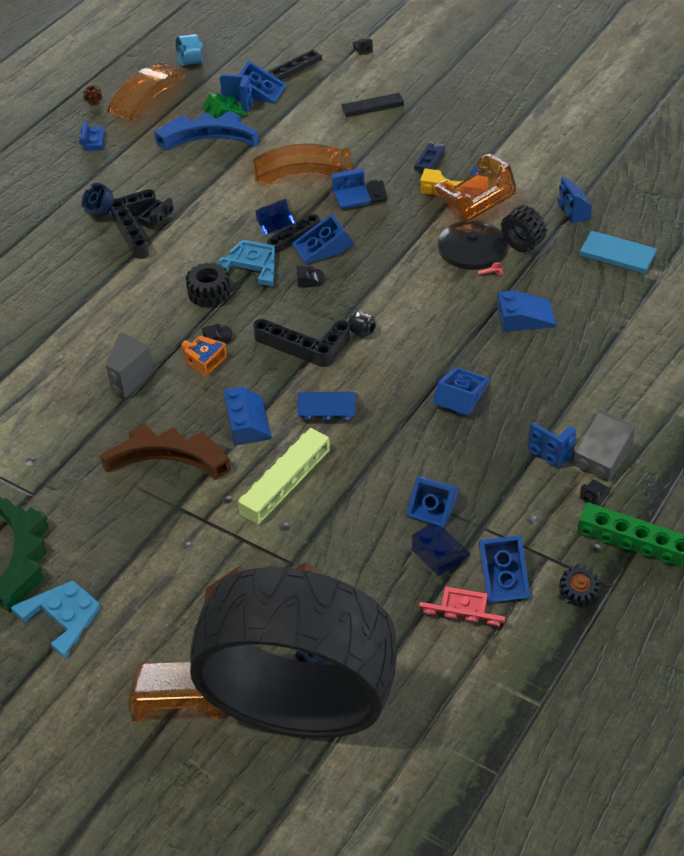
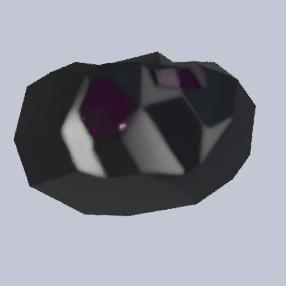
M296 266L299 287H317L323 283L324 273L320 269H315L313 266Z
M215 324L202 328L203 337L225 344L232 339V329L226 325Z

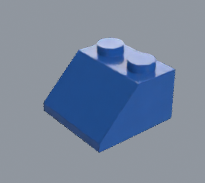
M424 476L416 477L406 516L445 527L455 507L460 487Z

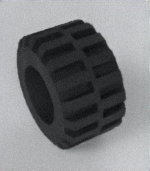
M519 205L502 219L500 225L503 238L506 239V242L513 249L516 248L519 252L531 251L547 235V225L543 221L544 218L539 215L538 211H535L532 207L529 208L527 205Z
M206 262L192 267L187 272L185 277L187 293L192 303L198 304V306L214 307L217 304H222L223 301L230 297L229 272L222 265Z

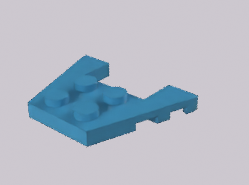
M242 240L229 251L227 257H222L219 260L218 264L225 267L227 271L230 266L261 271L258 277V284L274 286L275 246Z
M72 580L12 606L11 609L24 623L40 610H43L66 630V632L51 643L52 648L65 659L69 655V650L73 644L76 645L79 641V636L84 628H88L101 607L99 602Z

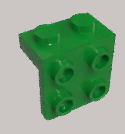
M209 93L202 108L205 113L216 119L228 111L240 116H245L246 114L243 107L236 102L234 97H225L219 93Z

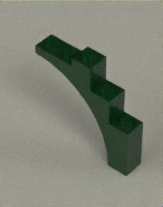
M0 497V516L8 523L14 533L13 554L7 569L0 578V607L10 612L12 606L20 603L44 580L42 567L38 561L47 553L44 546L45 542L40 536L49 527L47 517L42 511H37L32 507L25 511L21 507L14 506L7 498L3 499Z

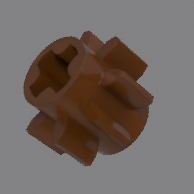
M94 85L86 87V91H83L84 100L88 101L89 104H97L99 99H102L101 89H97Z

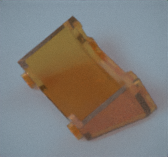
M488 153L479 159L477 163L478 173L454 187L449 181L443 180L435 185L436 191L461 220L470 222L515 194L516 183L510 164Z
M144 662L135 668L128 699L133 722H144L146 713H149V716L154 715V709L198 708L199 714H203L204 710L211 714V719H222L223 712L208 702L193 684L190 675V662Z

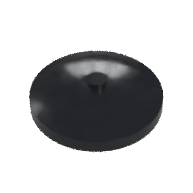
M474 220L461 221L448 226L442 231L438 240V250L441 257L447 263L457 268L479 270L491 267L503 258L506 252V239L503 238V233L497 227L489 223Z

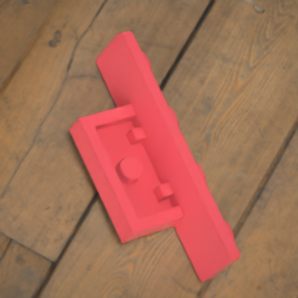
M445 586L442 606L424 602L419 603L420 609H423L425 614L436 615V612L445 613L444 616L447 618L457 619V616L466 617L465 620L470 622H478V619L487 621V624L492 626H499L500 623L505 624L504 616L485 613L488 596L486 593Z

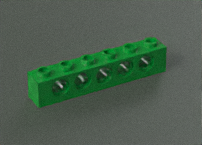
M588 502L586 503L579 518L578 533L684 569V534Z

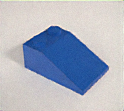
M249 60L238 74L250 76L251 94L253 99L274 104L287 85Z
M331 213L292 244L304 263L308 264L341 254L353 245L354 242L333 213Z
M516 290L498 292L497 311L503 332L556 327L549 300Z
M455 367L438 382L433 403L438 404L443 409L455 410L457 414L469 415L474 410L490 379Z
M521 535L479 540L478 548L486 594H488V603L531 598Z

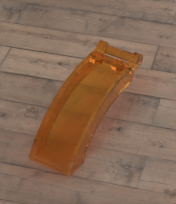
M159 62L136 72L117 91L108 106L107 112L129 120L140 118L148 103L164 89L178 85L179 79L186 76V70L182 68L177 69L166 65L164 62Z
M293 144L279 147L253 159L255 181L271 184L276 179L293 174L316 173L331 176L334 173L354 170L350 157L351 150L349 148L338 149L334 146L320 144ZM341 157L345 159L346 166L342 164Z

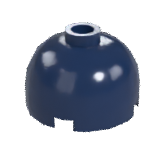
M92 183L90 185L92 187L84 191L81 205L84 207V211L90 215L104 216L111 210L110 204L112 205L114 202L113 193L102 183Z

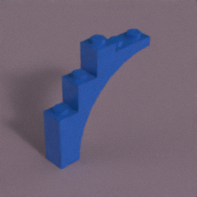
M231 111L217 119L205 113L193 121L181 115L154 131L156 145L166 151L185 142L206 138L231 139L246 143L252 147L259 145L258 132L241 123V117Z

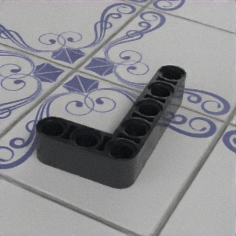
M151 189L114 199L113 204H110L112 219L137 259L147 258L149 251L147 240L135 221L134 216L142 214L156 201L155 191Z
M258 319L253 323L254 338L257 342L320 367L329 366L350 341V326L348 322L343 320L334 323L321 340L266 319Z

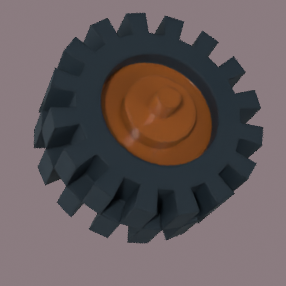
M576 564L575 568L572 565L562 574L559 592L563 594L562 598L564 600L569 599V604L573 601L575 606H579V603L584 606L587 602L591 603L595 598L600 582L596 580L598 575L596 573L592 574V568L588 571L586 570V565L580 568V564Z

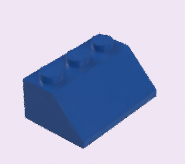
M242 386L224 389L225 407L234 446L272 439L262 396Z
M298 392V416H302V419H313V416H321V419H332V416H340V419H351V416H355L356 392Z

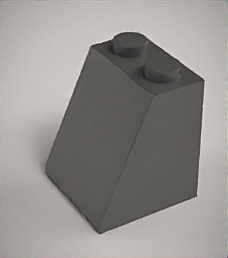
M122 332L118 335L106 364L110 389L115 395L127 398L154 373L150 347Z
M600 410L575 453L574 465L609 482L631 453L636 426Z

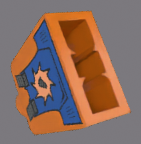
M198 336L192 343L185 340L181 344V350L184 351L187 365L204 377H207L227 357L225 343L203 336Z

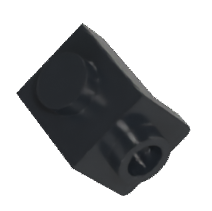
M375 179L369 181L366 188L370 195L371 203L387 201L383 180L378 181Z

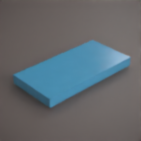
M591 231L580 250V256L645 274L657 249Z

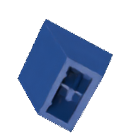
M565 176L561 177V184L559 185L560 194L557 201L559 207L563 209L565 216L572 223L590 219L592 205L575 183Z

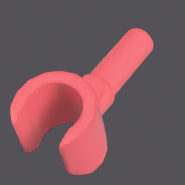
M498 262L494 263L489 269L478 271L479 275L494 272L497 276L503 275L504 272L502 270L503 266Z

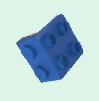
M221 74L220 85L222 95L234 97L236 102H241L243 110L248 112L250 106L253 105L250 76Z
M363 168L331 174L332 191L341 209L371 203L370 195L365 186Z
M532 423L529 430L528 449L532 454L539 456L547 461V463L560 469L567 461H571L575 455L576 429L569 426L559 436H556L536 423Z

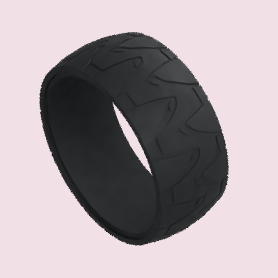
M262 567L247 569L229 575L220 581L205 602L194 629L190 652V675L196 689L208 702L229 716H233V718L249 725L297 737L335 738L348 736L372 726L379 718L388 700L395 676L397 659L395 628L390 616L380 604H377L373 598L343 581H338L335 578L316 572L294 568ZM254 645H271L299 650L334 663V665L295 661L274 655Z

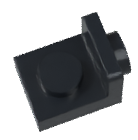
M371 38L353 41V47L359 56L373 52V40Z
M593 479L588 485L583 484L581 486L579 499L585 503L588 502L599 506L610 494V488Z

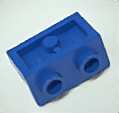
M84 120L83 126H81V135H79L80 145H83L84 151L102 150L105 135L104 127H89L88 121Z

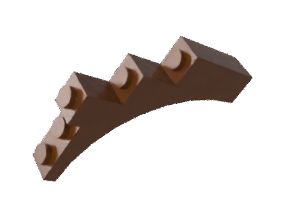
M145 423L129 432L130 439L123 441L121 444L100 455L103 469L106 472L132 462L149 459H167L193 465L206 472L214 480L231 471L229 457L203 431L186 440L174 427L157 436Z

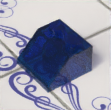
M283 199L255 210L257 221L264 235L295 223L288 199Z
M427 525L412 535V551L437 576L470 556V552L443 527Z

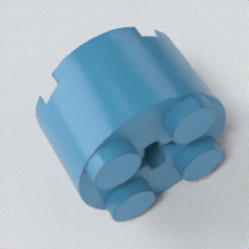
M198 35L177 36L175 50L179 53L177 57L181 66L201 64L203 62L201 55L203 44L199 42Z

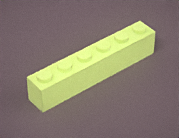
M312 428L303 433L294 445H291L288 451L278 458L276 463L264 473L263 477L258 482H255L246 494L240 497L238 501L240 515L259 525L330 451L329 437Z

